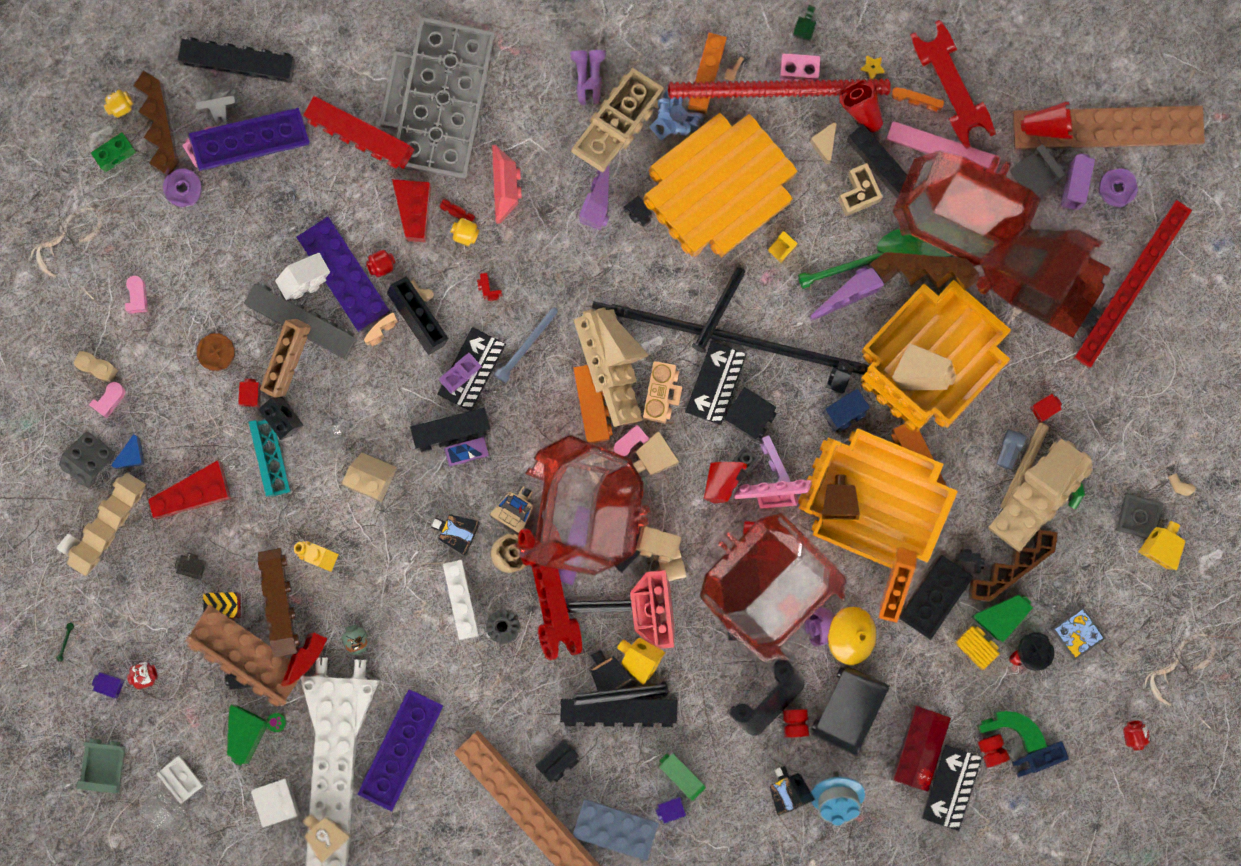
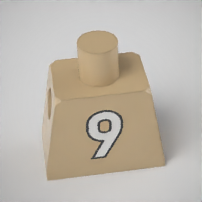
M310 814L303 821L310 829L304 837L321 863L351 837L348 832L327 816L319 822L313 814Z

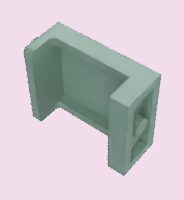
M90 738L89 742H84L85 752L81 780L78 781L77 789L119 793L126 746H120L121 742L109 741V744H103L100 739Z

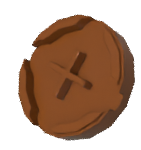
M211 333L199 341L196 356L204 368L210 371H221L232 364L235 357V348L227 336L220 333Z

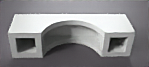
M463 560L445 563L443 568L459 640L478 637L479 631L470 599Z

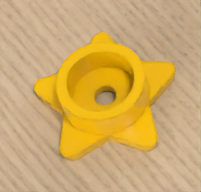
M866 56V64L860 70L866 72L871 80L877 74L885 73L881 66V57L872 59Z

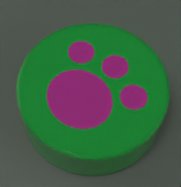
M273 713L267 718V721H269L267 728L270 731L281 732L285 729L287 722L282 714Z

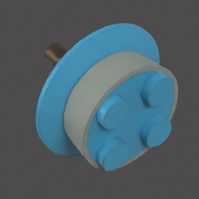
M833 772L832 778L820 782L811 792L815 798L812 804L818 809L820 818L835 826H840L857 818L861 812V804L865 799L864 787L854 779L839 777L838 772Z

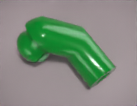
M1080 482L1081 485L1077 491L1072 492L1073 497L1068 503L1073 509H1077L1085 496L1082 482Z

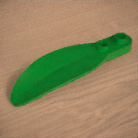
M911 225L894 230L881 238L877 244V250L880 253L892 252L953 257L958 254L986 256L992 249L991 240L985 236L962 235L956 231L933 225Z

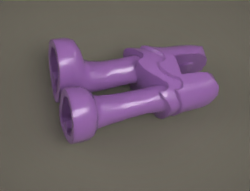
M582 50L571 51V60L576 63L578 70L577 96L579 103L586 105V90L593 89V104H599L602 77L599 75L600 63L605 59L606 51H589L591 77L588 80L587 52Z

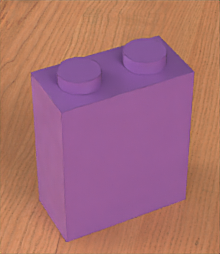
M1076 155L1069 163L1061 207L1080 210L1086 204L1095 159L1090 158V155Z

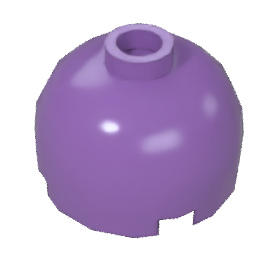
M823 607L808 609L809 612L805 613L804 625L806 634L810 632L812 637L809 641L816 647L828 644V633L832 619L835 616L834 613Z

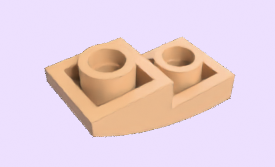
M394 313L384 317L369 331L364 339L367 346L370 344L374 346L382 342L381 339L384 338L381 330L385 329L387 331L396 326L395 323L398 320Z

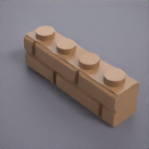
M298 319L285 320L263 379L261 391L274 398L286 396L295 372L294 369L297 367L307 340V334L310 332V325Z

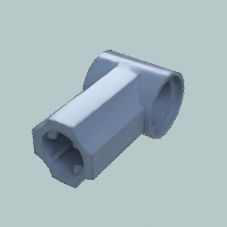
M1008 429L1004 436L1003 447L996 464L1005 469L1012 470L1017 455L1023 448L1026 435Z

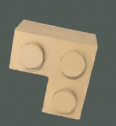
M867 163L850 170L848 177L854 189L841 194L838 199L845 216L877 204L883 198Z

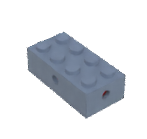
M584 798L573 836L576 839L647 861L659 823Z

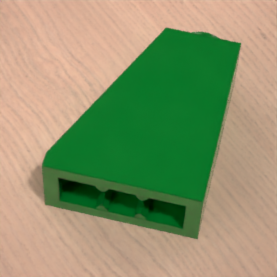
M1016 595L974 614L971 618L998 642L1003 643L1033 609L1030 605L1032 602L1024 595Z
M236 704L229 707L227 756L232 758L231 761L242 766V764L250 763L269 721Z
M666 753L659 760L661 770L691 801L706 789L705 785L673 753L671 755Z

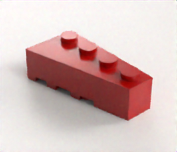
M217 460L149 498L148 501L153 518L160 519L231 499L222 462Z

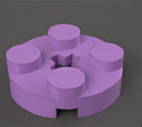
M181 168L166 176L163 183V192L166 198L177 207L193 206L201 196L202 184L193 171ZM182 183H185L187 190L180 193L178 186H182Z
M1123 168L1110 170L1100 180L1099 195L1107 204L1114 207H1123L1129 204L1137 195L1138 186L1136 178L1130 171ZM1121 183L1123 191L1116 192L1114 184L1118 185Z

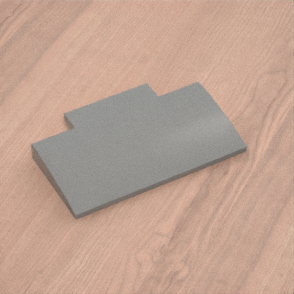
M420 17L413 55L394 51L380 126L398 129L396 138L415 149L404 169L466 179L495 32Z

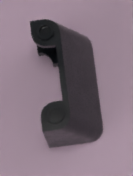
M783 656L779 657L774 663L773 669L774 678L779 684L754 710L749 705L740 703L732 706L727 712L750 735L756 736L761 734L804 688V680Z
M845 665L844 668H839L836 675L839 678L836 688L822 717L819 720H814L811 730H813L812 735L857 756L890 685Z

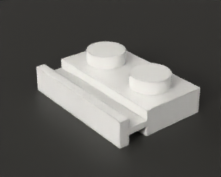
M180 755L157 773L180 804L204 786Z

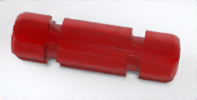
M443 199L440 203V209L445 212L448 211L450 215L457 219L464 218L474 222L475 216L473 214L466 213V210L454 203L451 204L449 200Z

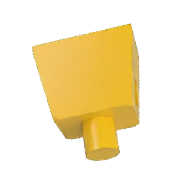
M1170 521L1166 529L1154 528L1138 553L1166 569L1177 570L1185 545V540L1177 536L1180 525Z
M638 638L632 645L623 639L617 649L625 654L621 662L622 666L642 685L653 676L666 653L642 638Z

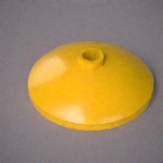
M846 607L840 610L832 619L828 633L830 651L843 664L856 665L865 661L875 646V623L871 615L864 609Z

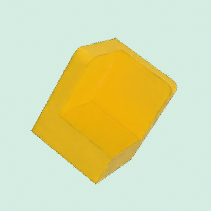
M783 231L768 249V252L782 263L797 247L798 243Z

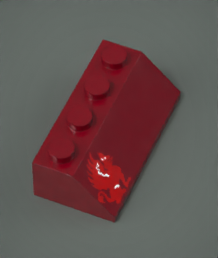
M919 706L913 707L891 780L920 790L929 791L951 717Z

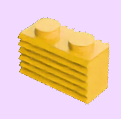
M970 626L954 643L981 670H984L1000 655L997 651L999 647L992 640L988 642L983 637L985 633L978 626L976 628Z

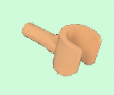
M739 57L733 70L727 68L724 79L735 80L738 68L744 60L743 57Z

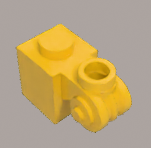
M299 541L294 546V553L297 554L299 559L332 572L339 554L308 541Z

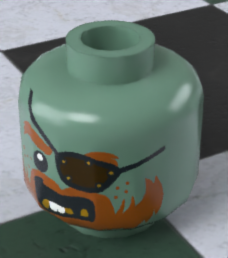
M356 625L345 628L346 632L341 636L345 650L348 653H352V655L366 651L369 639L365 629Z

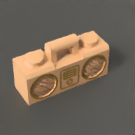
M653 362L643 415L644 420L666 423V419L670 420L672 408H668L669 404L679 406L682 387L673 385V382H677L679 375L676 365ZM669 389L674 390L672 400L668 399Z

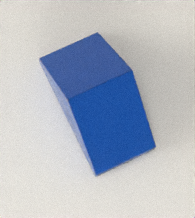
M132 435L112 463V467L124 469L145 465L141 440L138 436Z

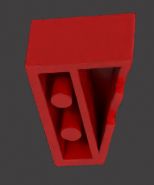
M392 179L406 240L426 243L431 196L430 182Z

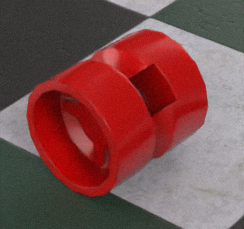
M808 709L783 710V721L786 722L784 738L809 737V725L806 724Z
M996 734L977 742L980 751L985 754L983 759L986 768L1011 760L1007 749L1003 748L1005 743L1001 734Z

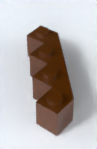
M143 70L133 87L147 97L138 112L142 117L153 123L144 136L148 143L158 149L149 164L155 170L168 176L178 165L179 159L164 94V86L160 80Z
M885 252L870 264L883 284L900 273L910 286L927 275L937 288L953 277L964 290H967L980 279L979 272L967 258Z
M1038 530L1034 534L1033 548L1023 547L1020 552L1013 548L1011 565L993 563L990 581L971 580L968 599L983 602L992 601L1026 573L1056 552L1058 532Z
M281 548L258 552V567L262 578V594L266 605V621L270 631L269 641L274 658L296 654L297 645H300L299 635L295 634L293 629V619L296 618L295 609L289 603V592H292L291 582L287 581L285 576V566H288L286 554H282Z

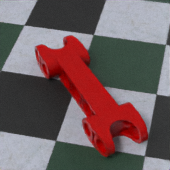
M941 20L935 22L937 36L933 41L924 42L916 32L910 34L922 66L925 67L932 63L956 112V115L948 119L956 136L965 149L971 147L968 137L969 132L974 127L984 128L991 137L996 135L984 102L974 106L949 55L957 51V47Z
M551 524L545 525L542 529V540L539 543L535 540L534 535L529 529H522L518 535L519 551L523 564L525 566L531 565L544 621V624L538 627V637L543 654L548 660L557 659L559 643L562 641L571 655H579L582 651L580 626L575 618L569 619L556 561L560 560L563 556L557 530Z

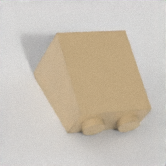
M909 343L892 377L896 387L900 390H947L949 385L954 383L956 374L952 360Z
M361 453L349 466L342 484L353 491L382 503L397 467Z

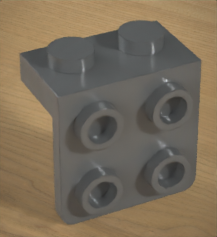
M1043 144L1010 170L1011 175L1030 199H1035L1066 175L1062 164L1054 160L1052 151L1048 147L1045 148Z
M85 432L62 454L59 466L65 473L73 476L80 485H84L89 489L94 484L96 475L115 457V452L90 432Z

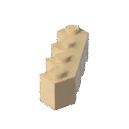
M128 472L122 478L118 477L115 480L113 494L107 501L103 500L98 507V510H100L99 514L92 524L88 523L83 530L85 534L82 541L77 546H73L68 552L69 559L67 565L84 576H87L100 561V555L110 546L115 538L116 531L120 526H123L130 515V510L134 503H138L146 486L145 483Z

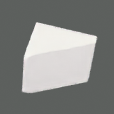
M67 534L57 546V550L68 556L70 549L73 546H77L81 541L74 535Z

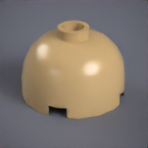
M517 534L503 535L494 542L490 556L497 569L502 572L512 573L526 567L521 560Z

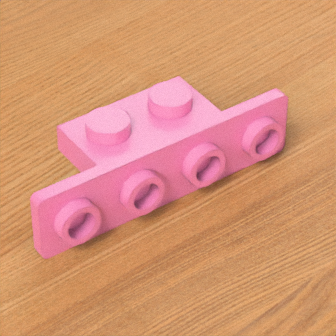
M800 479L795 482L780 481L772 484H744L738 487L734 497L735 499L757 497L760 509L796 506L798 503L796 494L808 493L812 483L811 480L805 481Z

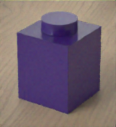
M99 672L93 679L92 686L94 688L92 691L112 698H118L125 680Z
M680 797L659 803V808L655 810L659 821L663 820L664 824L686 816Z

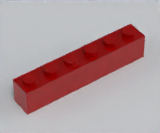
M313 96L303 114L308 120L307 123L315 128L317 126L324 128L323 132L330 136H333V134L340 136V141L346 144L350 142L355 144V148L363 153L366 150L371 152L370 156L379 161L381 159L388 161L387 165L394 169L398 167L404 169L415 150L411 145L316 96Z

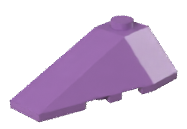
M609 166L604 172L597 171L598 175L592 182L591 193L587 194L579 215L580 223L601 230L603 226L606 227L610 218L607 215Z
M864 267L856 271L857 274L811 314L809 317L810 321L881 291L884 284L873 267L870 269Z

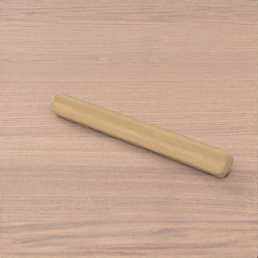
M1038 424L1000 505L1002 509L1013 499L1012 493L1014 489L1024 483L1025 472L1031 468L1048 432L1049 427L1046 424Z

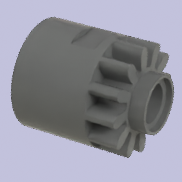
M497 610L488 618L486 632L493 641L507 644L514 641L519 635L520 622L512 612ZM507 622L508 629L505 632H500L498 630L499 623Z

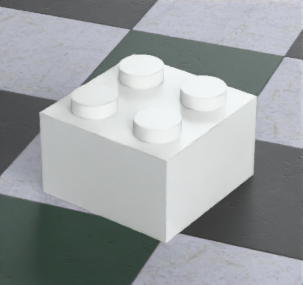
M320 253L288 265L275 282L286 300L291 298L295 300L302 297L307 291L312 293L320 288L319 285L326 281L330 271Z

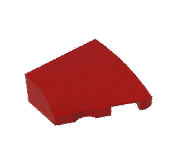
M743 462L710 463L703 499L713 504L728 502L733 489L739 482L736 478L741 469L745 470L747 468V464Z

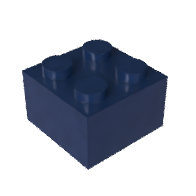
M857 388L825 408L822 414L834 432L837 430L842 432L852 425L851 421L854 419L858 422L866 417L870 407Z

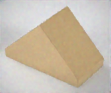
M836 123L830 124L810 140V144L825 164H830Z

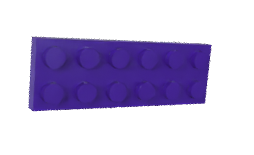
M299 108L188 134L199 171L310 144Z
M329 217L324 218L296 236L308 256L320 253L330 271L325 282L358 332L390 312Z
M408 689L357 795L391 812L393 811L444 707L443 705Z

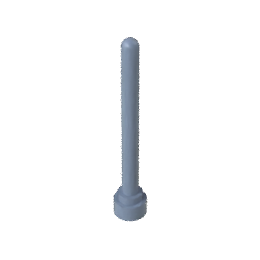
M551 308L505 367L502 366L496 370L494 376L501 382L506 384L510 379V371L558 313L557 308Z

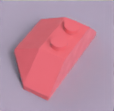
M492 145L496 223L500 224L518 205V198H522L521 187L517 186V180H521L520 168H517L516 163L496 145Z
M666 570L646 572L630 592L634 630L645 641L659 649L674 648L675 624L671 588Z

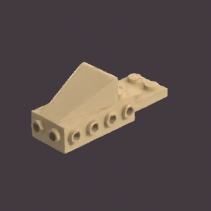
M634 68L627 75H623L619 82L620 85L613 88L609 95L610 98L608 100L605 99L599 108L600 111L593 114L590 119V126L571 150L573 154L601 172L605 171L619 151L627 149L634 139L633 134L640 132L644 125L642 122L650 119L653 114L652 109L654 107L658 108V100L662 99L661 95L664 88Z
M600 308L595 311L594 309L584 311L583 316L574 319V323L596 392H603L614 427L643 421L635 398V392L631 385L637 382L631 363L648 357L647 352L617 321L614 309L606 310L605 308Z
M1060 439L1058 443L1054 442L1049 449V454L1046 457H1041L1037 465L1025 472V482L1014 489L1012 493L1013 499L991 523L989 530L1020 552L1039 528L1054 518L1060 506L1063 507L1068 501L1069 495L1072 492H1076L1080 487V482L1093 471L1091 457L1085 452H1079L1070 441L1065 442L1063 439Z

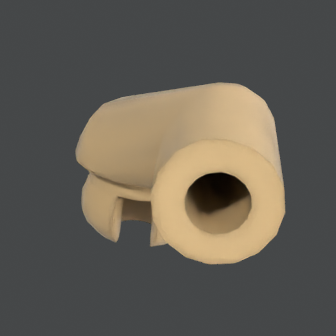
M414 280L411 281L424 302L433 298L434 293L431 289H419Z
M1177 473L1168 476L1176 493L1184 496L1194 493L1195 486L1191 483L1181 482Z

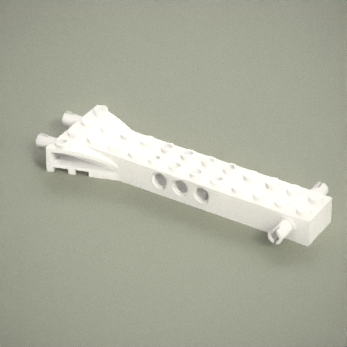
M318 657L315 675L301 677L315 729L310 814H313L319 822L327 816L350 834L356 739L380 680H367L365 678L367 660H361L360 667V660L354 659V677L352 679L328 677V658ZM350 838L323 863L319 861L310 845L307 844L306 866H348Z

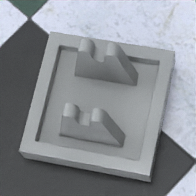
M226 87L216 93L212 91L202 92L196 101L197 110L209 108L215 122L219 121L220 116L225 121L228 116L227 104L236 102L238 97L237 90H231V87Z

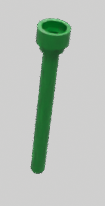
M883 253L870 255L814 274H807L806 272L798 274L799 283L802 289L808 288L814 281L870 264Z

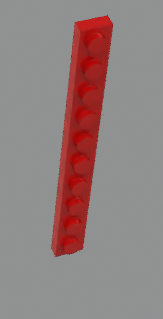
M1178 200L1173 203L1074 356L1075 360L1089 369L1092 367L1187 220L1192 209Z

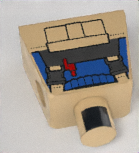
M524 486L518 495L510 491L491 512L490 516L519 533L520 530L525 529L534 506L527 501L533 492Z

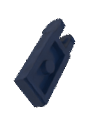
M1059 741L1029 753L1025 757L1013 761L1012 764L1013 766H1019L1028 761L1030 768L1016 773L1017 777H1022L1067 761L1069 756L1063 742Z

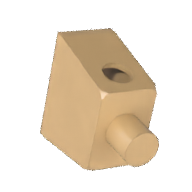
M658 431L636 451L639 460L630 466L636 475L646 469L648 474L652 476L677 465L679 461Z

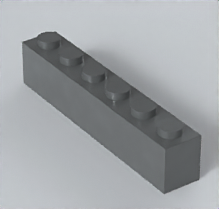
M262 283L260 286L254 284L244 302L247 307L282 326L285 320L298 319L310 325L311 329L309 334H307L309 341L347 360L357 342L356 338L353 337L354 333L347 329H344V331L338 329V325L331 320H327V322L321 320V315L312 310L310 313L303 310L305 307L298 302H294V304L288 302L283 294L278 292L275 295L270 292V287Z

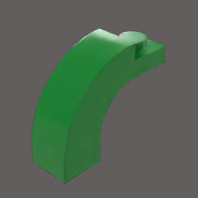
M993 712L994 721L992 718L981 720L982 724L977 725L979 733H985L1002 727L1015 730L1022 740L1025 752L1047 747L1039 727L1030 718L1017 712Z

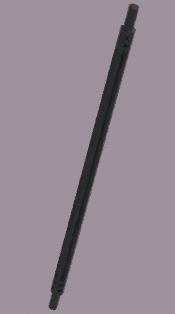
M593 301L592 304L593 309H614L615 315L618 317L700 335L705 327L613 303L609 305ZM715 329L711 336L712 339L837 368L840 361H844L853 366V373L864 375L870 366L865 363L854 362L720 329Z

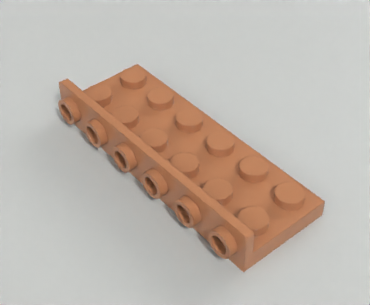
M211 605L207 606L185 639V642L188 643L187 647L192 651H200L204 654V658L211 663L216 662L220 665V669L223 672L234 674L237 676L236 680L243 685L247 683L253 687L252 691L260 696L262 694L269 698L268 702L276 707L286 704V699L299 681L298 679L289 686H281L290 659L285 656L274 658L271 646Z

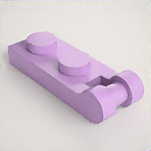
M770 436L762 438L761 450L764 455L768 454L770 461H768L769 467L772 472L776 471L779 478L777 482H790Z

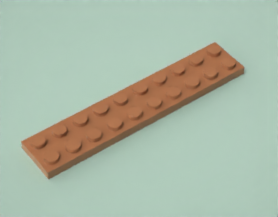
M1203 106L1070 109L1073 131L1069 132V135H1073V139L1070 140L1026 135L1025 131H1021V120H1024L1025 115L1040 110L1013 111L1014 150L1036 149L1042 144L1045 148L1052 149L1199 145L1205 143Z
M479 730L454 752L555 866H600Z

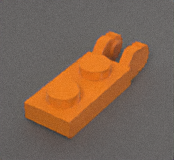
M896 87L891 92L893 99L897 101L909 100L908 104L913 106L921 104L927 106L926 109L932 112L941 111L944 105L943 100L904 88Z

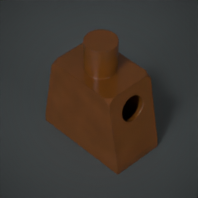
M835 475V485H827L822 519L859 520L860 511L855 485H847L846 475Z

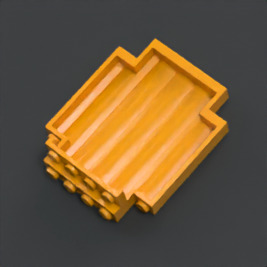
M718 113L650 166L649 175L654 182L659 184L647 192L643 199L645 200V206L655 212L657 220L669 229L668 232L671 237L681 243V248L686 254L696 257L705 246L710 244L711 250L722 258L791 203L793 198L783 185L792 179L798 171L750 114L734 126H731L728 120L721 113Z
M955 280L939 296L926 284H923L863 347L862 357L871 365L861 378V386L868 393L873 392L877 396L876 400L884 406L886 404L891 408L890 412L896 418L901 417L905 421V426L911 431L915 430L918 432L932 416L935 417L934 421L940 427L945 426L948 429L1009 363L1010 358L998 346L1009 335L1011 329L969 292L964 290ZM909 343L952 360L956 379L952 385H949L947 390H900L896 387L892 376Z
M858 428L856 432L852 431L849 437L850 446L829 437L827 441L823 440L819 449L822 451L820 458L816 457L812 466L815 469L814 473L807 478V480H811L812 485L808 493H801L798 499L799 509L820 517L819 521L815 519L812 526L813 536L889 568H892L898 547L916 551L917 558L928 563L958 493L957 490L937 482L944 464ZM835 475H846L847 485H855L860 511L859 520L822 519L827 485H835Z

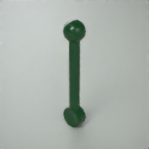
M73 623L66 625L67 632L60 653L56 656L58 662H62L64 659L63 653L70 632L74 629Z

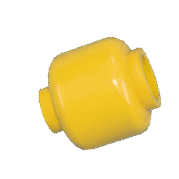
M116 90L105 97L106 104L104 108L108 115L113 114L114 117L119 118L132 110L131 105L134 103L127 91Z
M461 218L458 223H453L450 232L453 233V241L469 246L471 243H475L480 230L477 229L476 223Z

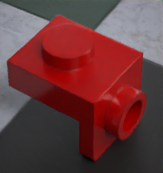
M480 274L477 285L478 291L482 290L483 298L488 299V301L499 300V297L503 296L502 290L490 291L488 274Z

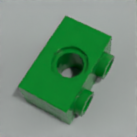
M121 132L92 151L91 155L99 167L106 173L137 152L126 135Z

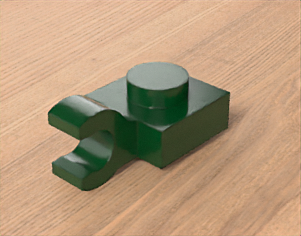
M808 5L805 17H798L792 36L807 41L811 40L817 23L811 21L816 7Z

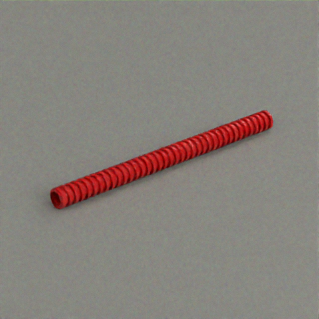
M828 79L827 81L816 80L815 82L814 80L809 82L808 80H804V82L802 80H798V82L796 80L792 82L790 80L786 82L784 80H781V82L775 80V82L772 80L769 82L766 80L755 82L753 80L752 82L746 81L745 83L744 81H740V83L738 81H734V83L732 81H728V83L726 81L722 83L720 81L716 83L714 81H711V83L705 81V83L699 81V83L696 81L693 83L682 81L681 83L675 82L673 84V82H670L668 84V96L670 99H673V97L679 99V97L685 99V97L688 99L691 97L694 99L705 97L707 99L709 97L715 98V96L717 98L721 96L723 98H726V96L732 98V96L734 98H738V96L740 98L744 96L746 98L750 96L752 98L756 96L758 98H761V96L772 98L773 96L779 97V95L781 97H785V95L787 97L791 95L793 97L797 95L798 97H802V95L804 97H808V95L810 97L814 95L816 97L820 95L822 97H825V95L836 97L837 95L843 96L845 93L844 89L856 81L854 79L850 81L848 79L844 81L842 79H839V81ZM862 79L864 82L869 83L871 81L874 84L877 95L883 96L885 94V96H888L890 94L891 84L889 79L884 81L883 79H879V81L877 79H873V81L871 79L867 81Z

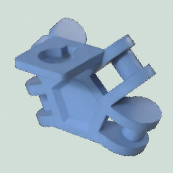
M668 90L665 91L664 98L658 100V107L660 108L658 110V118L650 125V128L660 140H663L670 133L677 134L678 132H680L681 136L686 137L690 132L698 130L704 120L703 115L700 113H688L682 106L683 99L681 97L679 99L675 97L670 99ZM657 125L665 127L663 129L664 133L658 131Z

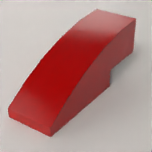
M317 633L307 634L303 647L297 648V653L292 654L281 686L285 687L293 684L311 668L322 652L328 638Z

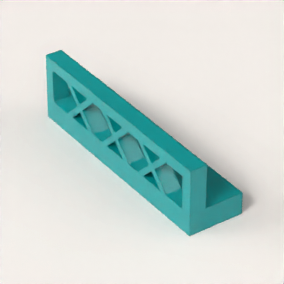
M266 420L248 422L266 497L270 498L290 493L278 436L272 428L268 437L261 434L260 425L268 424ZM268 441L274 443L276 447L272 456L265 452L264 447ZM273 459L280 464V469L276 474L269 469ZM277 477L284 481L285 489L274 490L273 484Z

